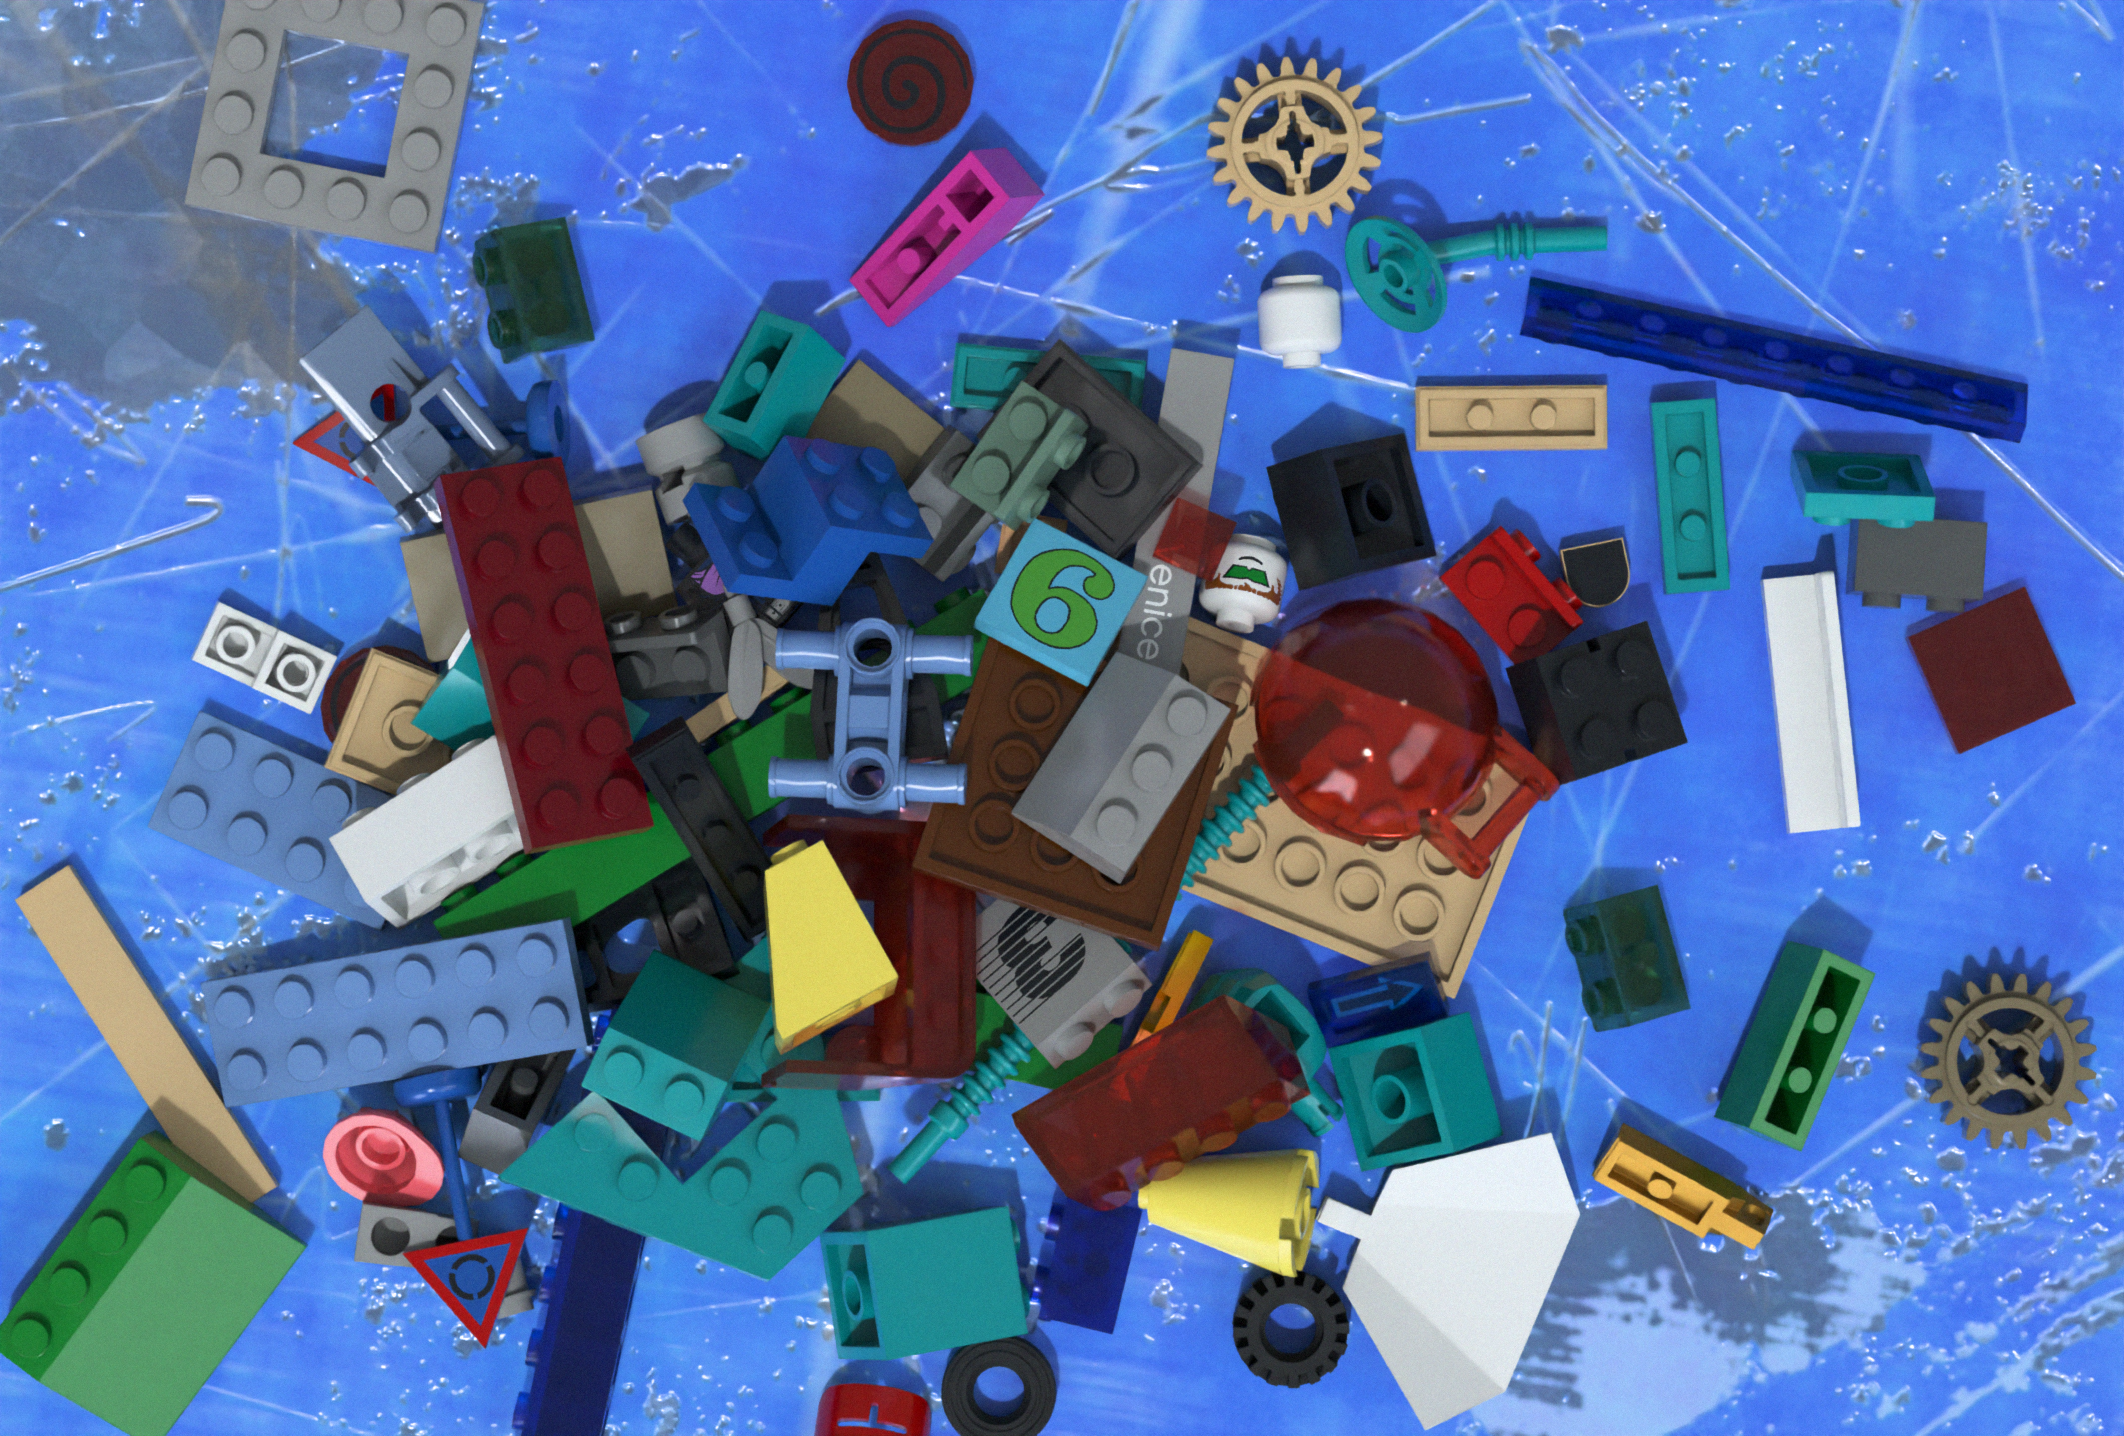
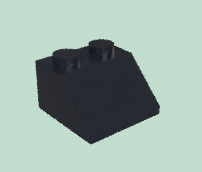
M1404 433L1324 448L1266 467L1299 591L1349 580L1437 556Z

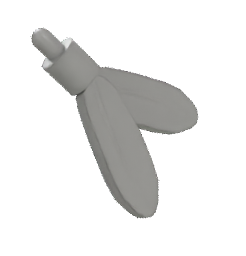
M723 584V590L728 598V601L724 602L723 605L733 627H735L731 639L728 663V700L736 717L741 720H747L753 715L761 699L763 662L793 685L806 689H812L814 669L785 668L784 670H778L775 657L778 629L764 620L756 618L757 615L747 595L727 592Z

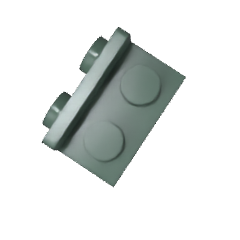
M1022 380L949 486L958 494L1016 532L1023 521L1031 523L1043 510L1050 495V491L1046 489L1060 467L1067 470L1078 459L1086 444V437L1083 434L1089 426L1076 413L1068 408H1063Z

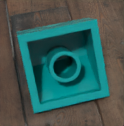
M1469 1011L1417 1023L1328 1048L1361 1172L1457 1152L1503 1135Z

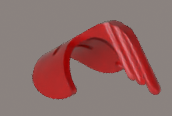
M860 1383L834 1385L826 1389L820 1399L814 1436H930L931 1410L923 1397L902 1389ZM872 1406H877V1424L896 1427L904 1430L906 1433L901 1434L890 1430L862 1426H839L838 1424L841 1422L869 1423L870 1409Z

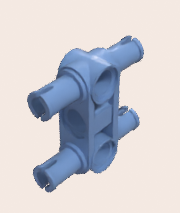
M874 617L862 619L857 623L843 622L842 625H836L835 632L785 630V628H778L775 651L776 668L778 670H784L785 668L834 670V675L838 677L834 753L829 754L828 760L792 759L771 756L768 773L770 798H777V796L827 798V804L833 805L834 808L855 809L865 814L881 813L884 810L900 811L901 808L907 807L908 801L958 803V805H965L967 797V764L909 763V757L905 756L909 679H913L915 673L972 676L974 661L973 635H916L915 628H909V625L889 624L885 620ZM881 638L890 642L892 645L891 654L883 664L870 667L859 662V650L868 640ZM872 765L884 770V784L876 793L863 796L852 791L851 782L859 769Z

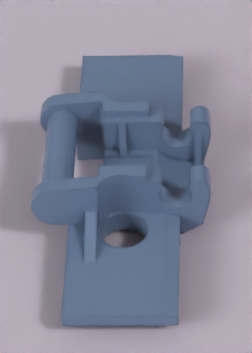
M367 304L297 361L366 444L352 457L348 465L360 479H363L365 476L369 477L397 511L393 519L406 534L412 531L425 516L436 529L444 528L433 482L440 475L470 471L465 462L420 409L433 396H438L490 459L479 469L515 464L526 453L517 442L511 445L459 383L456 377L460 372L452 363L448 364L432 378H427ZM382 385H397L408 396V409L397 420H382L371 409L370 401L372 394Z

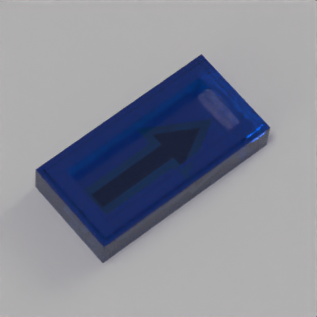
M1430 951L1310 982L1307 988V995L1319 1028L1325 1038L1327 1048L1448 1017L1450 1005Z

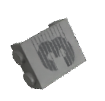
M1000 899L994 901L947 942L949 947L1055 1069L1064 1061L1072 1060L1084 1053L1091 1045L1094 1035L1114 1018L1122 1017L1131 1012L1140 1002L1142 994L1153 985L1113 937Z

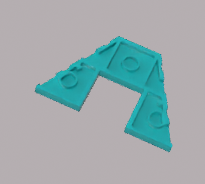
M767 936L737 962L740 974L724 981L771 1003L743 1066L775 1101L684 1184L680 1183L606 1099L594 1092H591L498 1176V1179L505 1184H512L562 1203L563 1206L604 1219L605 1222L642 1236L665 1242L686 1250L692 1255L723 1264L766 1283L864 1195L821 1034L782 1055L775 1045Z

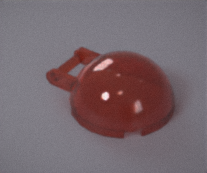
M1370 596L1341 600L1307 615L1276 640L1259 666L1249 706H1254L1255 727L1258 738L1252 745L1255 756L1271 788L1289 809L1322 833L1363 847L1369 841H1407L1421 835L1463 874L1478 880L1491 867L1489 857L1538 801H1549L1560 788L1559 781L1555 775L1500 726V711L1494 685L1478 652L1458 629L1433 612L1395 599ZM1496 763L1519 785L1470 839L1451 820L1474 801L1488 780Z

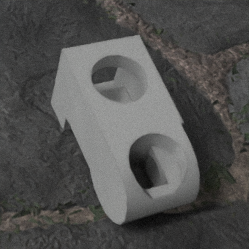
M362 1201L354 1262L414 1268L402 1253L458 1242L454 1216L452 1214L427 1212L426 1209ZM470 1218L475 1239L477 1238L480 1220Z

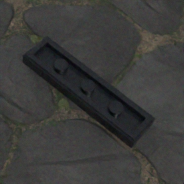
M681 715L625 749L746 942L766 930L763 892L765 871L773 863Z

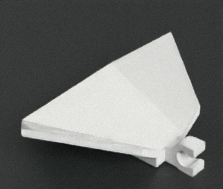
M1551 1132L1392 1169L1379 1196L1376 1197L1370 1214L1326 1195L1317 1213L1316 1220L1318 1222L1359 1238L1352 1254L1353 1258L1342 1289L1425 1431L1506 1391L1576 1226L1580 1212Z

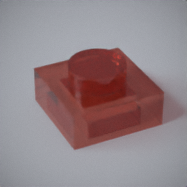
M1178 497L1152 558L1211 583L1237 522Z

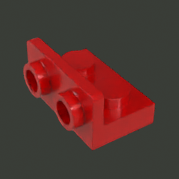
M1499 526L1438 579L1512 665H1516L1547 654L1571 632L1581 626L1584 621L1576 611L1583 604L1560 577H1557L1550 583L1534 563L1541 558V555L1521 531L1516 528L1508 534L1502 526Z

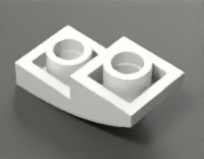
M217 601L190 659L311 715L337 656Z

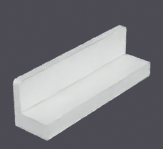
M1824 571L1813 575L1761 580V595L1787 834L1860 827V812L1834 572Z

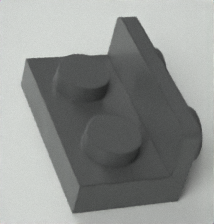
M951 425L947 426L903 481L912 500L917 504L920 515L934 539V542L922 559L910 558L941 582H944L951 574L961 571L970 562L976 551V542L991 524L1000 522L949 486L976 447L973 442Z
M685 605L666 610L659 614L658 617L642 618L639 611H627L610 616L603 621L621 696L627 700L727 692L731 640L723 610L697 613L695 606Z

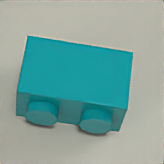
M761 310L702 421L740 454L766 462L784 435L806 437L846 359L809 325Z

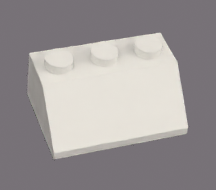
M495 735L487 740L478 738L462 745L453 753L451 757L452 762L432 774L421 773L408 779L397 789L396 797L377 809L375 807H368L352 814L343 822V830L329 838L364 901L399 930L440 906L443 901L452 895L475 884L505 863L524 853Z

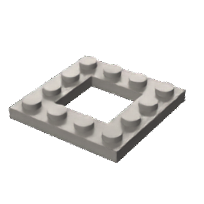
M225 0L185 204L188 207L437 255L487 7L484 3L469 0ZM288 33L409 56L384 178L264 154Z

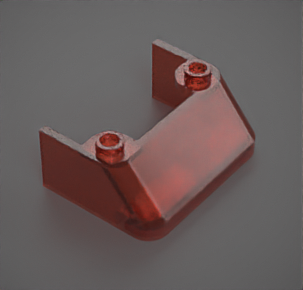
M787 814L763 833V846L786 847L804 839L807 846L810 847L821 840L824 841L856 901L874 902V933L899 977L894 994L874 1004V1026L854 1025L837 1032L826 1045L824 1061L786 1059L761 1074V1087L862 1091L940 1083L960 1076L973 1063L976 1054V891L911 870L927 821Z

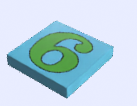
M1035 518L978 613L973 628L1088 687L1142 593L1148 576Z

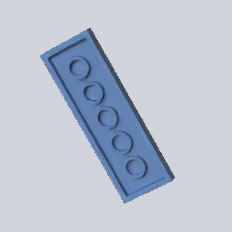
M570 917L209 979L200 983L225 1108L584 1048L595 1043Z

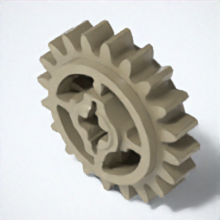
M1988 973L1985 983L1986 992L1983 994L1972 981L1962 982L1965 1002L1961 1004L1951 997L1943 996L1940 1002L1949 1015L1948 1019L1944 1021L1936 1018H1926L1924 1021L1932 1031L1938 1034L1937 1041L1921 1042L1917 1044L1916 1048L1922 1053L1934 1057L1932 1065L1924 1066L1916 1071L1918 1077L1936 1079L1938 1082V1086L1924 1097L1925 1101L1932 1104L1947 1100L1949 1105L1944 1110L1940 1122L1944 1125H1951L1964 1117L1965 1123L1962 1128L1961 1138L1972 1141L1985 1128L1987 1147L1992 1149L1999 1148L2005 1132L2009 1133L2011 1143L2016 1149H2025L2027 1130L2030 1128L2040 1140L2050 1141L2051 1130L2048 1120L2052 1118L2060 1124L2071 1126L2073 1120L2064 1107L2065 1103L2069 1101L2087 1104L2089 1101L2084 1093L2076 1089V1081L2092 1080L2097 1075L2093 1070L2082 1067L2079 1064L2081 1057L2088 1056L2097 1051L2096 1045L2077 1043L2075 1036L2089 1025L2087 1019H2071L2066 1021L2064 1016L2070 1010L2073 1000L2070 997H2062L2050 1005L2048 998L2051 993V983L2047 981L2038 983L2032 992L2028 994L2025 974L2015 973L2009 983L2008 990H2005L1998 973ZM2004 1008L2018 1009L2032 1016L2023 1027H2018L2012 1032L2001 1033L1997 1029L1991 1028L1981 1017L1989 1012ZM1963 1036L1969 1040L1968 1044L1972 1048L1975 1058L1973 1071L1969 1075L1970 1080L1964 1086L1961 1083L1957 1068L1958 1049ZM2048 1037L2052 1041L2055 1052V1068L2049 1086L2044 1082L2045 1078L2041 1074L2038 1064L2040 1050L2044 1046L2043 1042ZM1991 1045H1996L2001 1049H2016L2018 1051L2012 1061L2018 1068L2016 1071L2022 1077L2003 1071L1995 1072V1069L2000 1064V1060L1995 1055L1996 1050ZM2012 1089L2022 1094L2031 1103L2030 1106L2011 1113H1994L1980 1106L1990 1095H1995L1999 1091Z

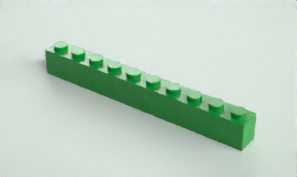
M963 586L933 605L938 616L916 628L911 619L907 620L910 628H915L916 635H973L972 676L930 673L938 691L941 706L971 689L989 639L988 635L973 628L975 619L988 598L983 588L971 595L967 587ZM880 650L864 661L858 655V660L863 665L873 667L886 662L890 655L884 650ZM796 687L770 703L769 706L775 715L755 727L751 726L748 719L742 720L714 738L720 748L707 755L748 823L791 798L777 796V798L769 797L768 773L771 756L792 759H817L810 716L812 692L807 695L804 688ZM649 790L646 792L654 826L647 832L552 849L533 860L530 854L525 855L524 852L495 870L501 881L481 893H478L474 884L443 901L441 906L446 914L433 921V924L443 939L570 917L573 928L627 894L649 883L652 879L683 860L685 861L690 858L691 854Z

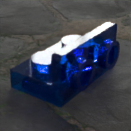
M1069 1190L1065 1204L1052 1202L1044 1239L1054 1241L1055 1247L1050 1267L1037 1264L1029 1297L1030 1302L1041 1304L1038 1319L1051 1322V1320L1113 1335L1143 1209Z

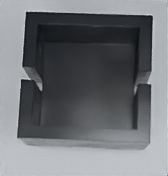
M1647 621L1505 668L1546 790L1688 743Z

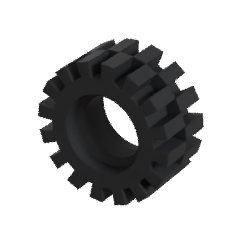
M1296 1270L1297 1277L1282 1276L1275 1272H1270V1275L1262 1279L1259 1277L1251 1283L1252 1286L1246 1293L1243 1292L1238 1300L1236 1312L1233 1315V1338L1241 1359L1256 1377L1259 1376L1266 1380V1383L1274 1386L1283 1385L1288 1386V1388H1300V1385L1308 1383L1313 1385L1321 1381L1320 1378L1328 1372L1331 1373L1338 1366L1337 1362L1341 1355L1345 1354L1347 1348L1349 1322L1342 1301L1333 1288L1326 1284L1324 1280L1316 1275L1313 1276L1305 1273L1303 1270ZM1284 1304L1301 1305L1309 1310L1314 1317L1316 1325L1314 1338L1309 1346L1300 1352H1281L1275 1349L1266 1337L1265 1326L1269 1315L1274 1309Z

